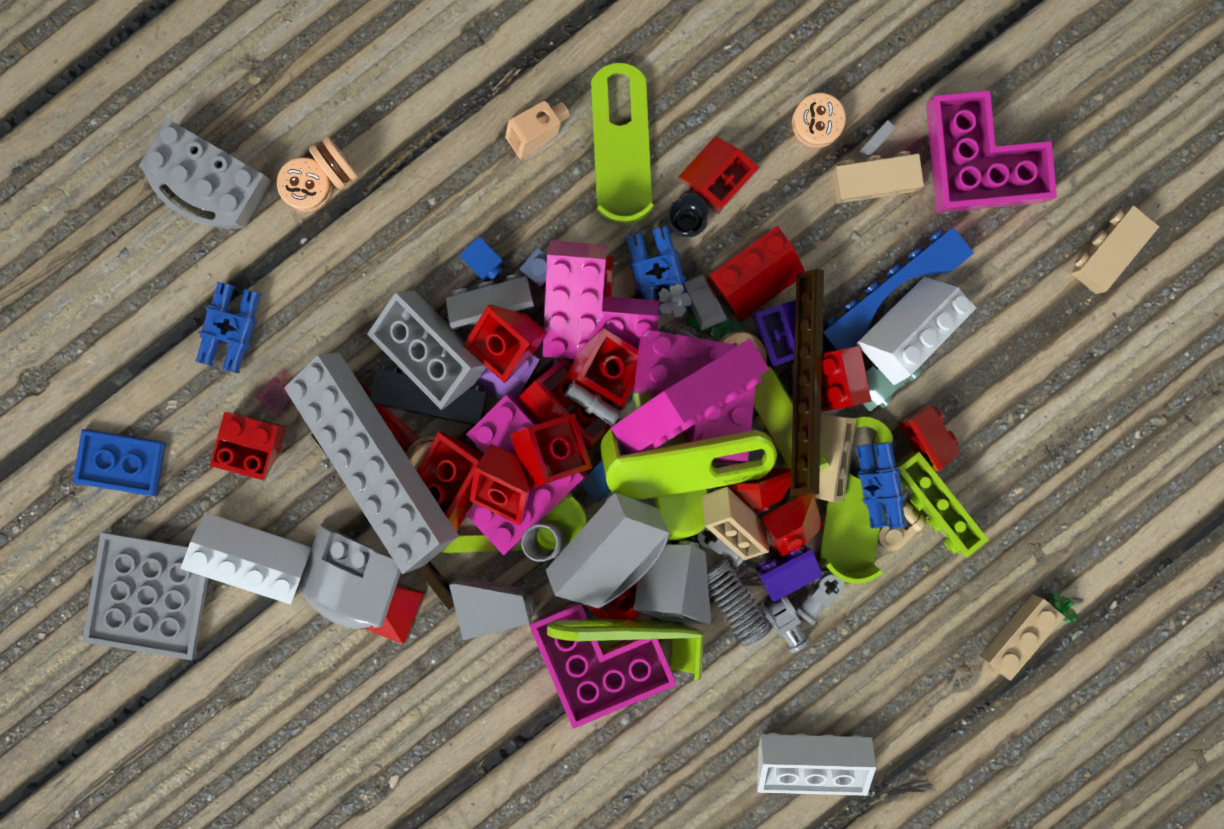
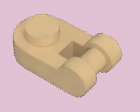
M908 502L903 503L906 520L910 523L905 529L903 527L889 529L888 526L880 528L878 542L887 550L895 551L902 548L927 523L922 515L918 516L913 511V506Z

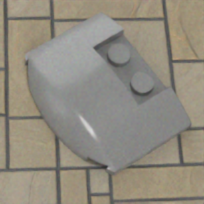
M319 524L298 588L309 605L333 623L353 629H365L370 626L379 628L383 626L401 571L391 555Z

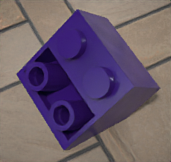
M796 300L752 315L758 337L767 353L768 366L773 367L794 360Z
M806 545L784 556L780 555L777 558L769 556L759 562L760 567L755 569L773 602L823 576L812 549Z

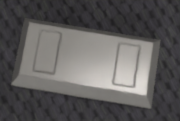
M706 274L683 283L685 293H688L692 298L690 307L701 330L727 320Z

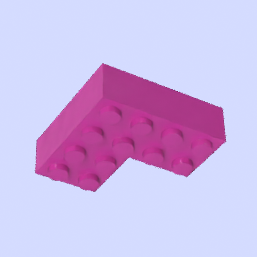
M990 90L933 96L926 103L936 213L1046 203L1057 197L1052 141L995 147Z
M550 240L547 253L544 331L547 334L543 339V357L575 359L582 348L601 328L606 329L639 350L640 337L648 330L658 331L659 300L604 296L607 245Z
M648 330L640 337L634 393L657 396L738 345ZM755 386L686 429L684 444L751 431ZM749 451L716 457L712 462L729 465L748 462Z
M748 339L666 389L615 424L611 429L627 454L653 450L760 383L762 379L759 375L769 370V367L751 339Z
M514 394L505 395L467 433V436L484 454L489 446L493 444L507 449L517 456L510 434L540 423ZM583 471L530 489L523 521L520 526L477 504L466 513V516L505 555L521 542L524 532L530 526L540 524L589 474Z
M572 602L532 619L529 624L573 729L677 685L659 639L623 640L603 649L600 641H569L547 635V625L551 621L590 619L586 607L582 603Z

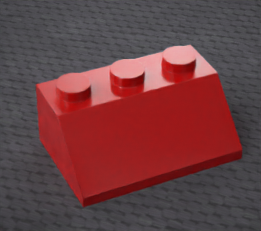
M776 226L710 274L708 280L740 323L795 283L796 274L805 272L794 247L779 226Z
M563 358L535 380L517 399L540 424L574 413L586 450H588L614 425L610 426L593 413H586L584 407L569 397L564 396L566 389L572 382L565 378L572 364L566 358Z
M438 432L417 472L457 532L466 517V513L473 504L469 499L474 470L484 453L468 443L443 432Z

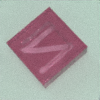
M273 377L256 396L276 416H279L292 401L284 389L286 385L277 377Z

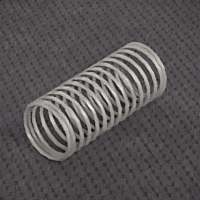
M555 523L535 524L524 532L521 539L522 549L525 555L534 561H547L555 558L556 555L566 548L567 535L564 529ZM542 527L550 529L556 538V547L551 555L542 554L535 545L536 533Z
M723 559L707 569L708 585L712 583L708 586V590L711 591L716 588L709 596L712 597L718 594L713 599V602L722 599L717 603L716 607L724 605L720 612L728 610L724 613L723 617L730 616L727 622L734 621L730 628L736 627L734 633L740 632L737 638H742L741 644L743 647H749L766 637L773 627L765 619V615L761 614L762 610L758 609V604H754L755 600L750 599L751 594H747L748 589L744 588L743 583H740L741 579L737 578L738 574L733 573L734 568H729L730 563L727 559ZM731 570V572H730L728 575H726V576L720 578L719 580L715 581V580L718 579L721 575H723L725 572ZM735 575V576L732 578V580H730V581H728V582L722 584L721 586H719V585H720L721 583H723L726 579H728L729 577ZM738 581L735 585H733V586L729 587L728 589L724 590V589L727 588L732 582ZM742 586L739 590H737V591L731 593L730 595H728V594H729L730 592H732L736 587ZM745 591L743 595L733 599L740 592ZM749 596L745 601H742L739 604H737L744 597ZM752 601L750 605L742 608L747 602ZM756 606L754 610L746 613L751 607ZM759 611L758 615L751 617L755 612ZM758 617H763L760 621L753 623Z

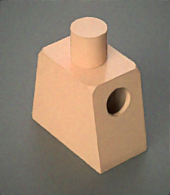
M543 101L510 119L505 138L521 160L558 135L560 122L570 117L569 111L562 102L551 108L546 101Z

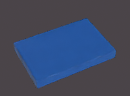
M81 429L72 483L155 497L158 495L166 442Z

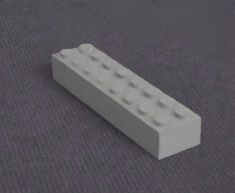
M340 352L317 355L284 389L402 574L423 567L459 536Z

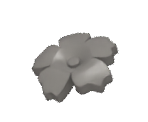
M677 283L675 286L670 287V292L662 288L659 292V301L663 303L659 306L662 314L671 315L673 310L675 318L683 317V313L686 312L684 306H690L692 300L688 293L682 294L683 286Z

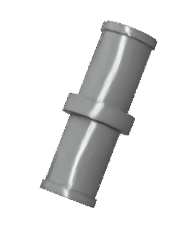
M575 380L570 383L564 393V396L569 397L584 407L586 413L595 414L610 426L615 424L621 414L619 409L602 400L600 394L597 392L593 394Z

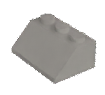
M521 273L505 277L506 282L495 284L494 281H488L479 284V289L468 292V288H462L452 291V296L446 298L451 329L460 332L474 328L485 308L490 304L523 314L537 311L528 277H522Z

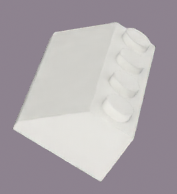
M923 277L856 344L860 346L861 350L893 385H896L911 376L967 319L976 307L958 287Z
M204 512L191 539L180 569L291 605L310 555L311 547Z
M778 733L761 734L758 747L757 792L867 796L876 770L872 737H862L860 735L839 737L831 734L823 736H808L806 734L780 735Z

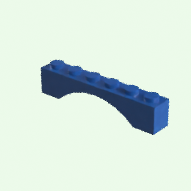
M954 227L946 232L943 229L937 231L929 238L932 242L924 249L919 246L907 256L910 261L903 266L898 263L886 273L889 278L881 284L877 280L864 290L867 295L860 301L857 298L853 299L843 307L845 310L843 315L838 319L834 315L823 323V340L832 352L858 346L856 343L868 332L876 310L895 288L907 280L918 276L951 272L974 254Z

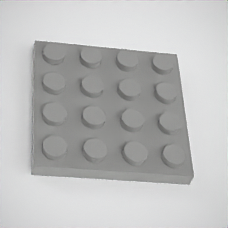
M101 532L82 642L186 660L195 659L209 578L180 569L189 546Z

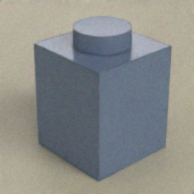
M537 248L522 265L520 271L542 290L546 287L547 255Z

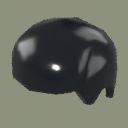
M686 192L682 194L680 199L672 202L667 218L671 230L680 237H695L706 229L710 218L706 200L697 193Z

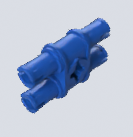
M670 226L662 227L664 239H662L660 228L652 230L659 253L654 258L647 255L643 233L635 234L637 246L635 245L633 235L625 237L632 259L629 262V268H632L636 284L635 292L641 295V299L659 300L656 291L659 287H667L670 292V287L675 286L677 283L683 286L682 294L685 293L683 283L686 282V276H683L679 260L680 252L674 249ZM655 265H658L659 269L666 270V272L662 273L661 279H657L655 275L649 274V272L653 271Z
M217 281L212 304L208 305L205 309L207 314L202 331H199V337L202 340L195 362L213 366L218 343L226 341L229 347L222 369L240 373L245 350L251 347L249 345L254 325L258 322L257 318L254 317L262 294L244 289L239 311L233 315L230 314L228 307L235 286ZM220 324H229L236 328L237 331H227L220 327Z
M892 442L856 446L860 466L857 476L860 477L864 497L862 502L867 504L871 529L887 526L889 529L907 526L903 506L906 495L902 491L899 474L901 469H899V466H896Z

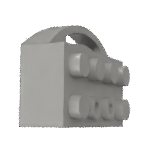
M168 118L164 121L139 164L150 186L167 206L194 222L214 228H245L272 182L271 179ZM166 184L185 202L202 210L214 212L216 217L210 220L184 211L164 194L161 187Z
M616 492L609 496L600 510L567 547L556 555L554 561L546 569L554 595L600 608L632 587L654 565L668 540L669 531L658 508Z

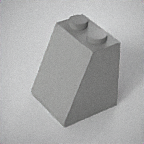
M667 541L657 561L638 581L634 610L665 622L710 624L711 614L706 553L696 548L695 543L690 541H679L678 545H671L672 543Z
M462 576L455 578L449 585L463 640L530 624L532 616L535 615V600L533 594L528 595L527 588Z

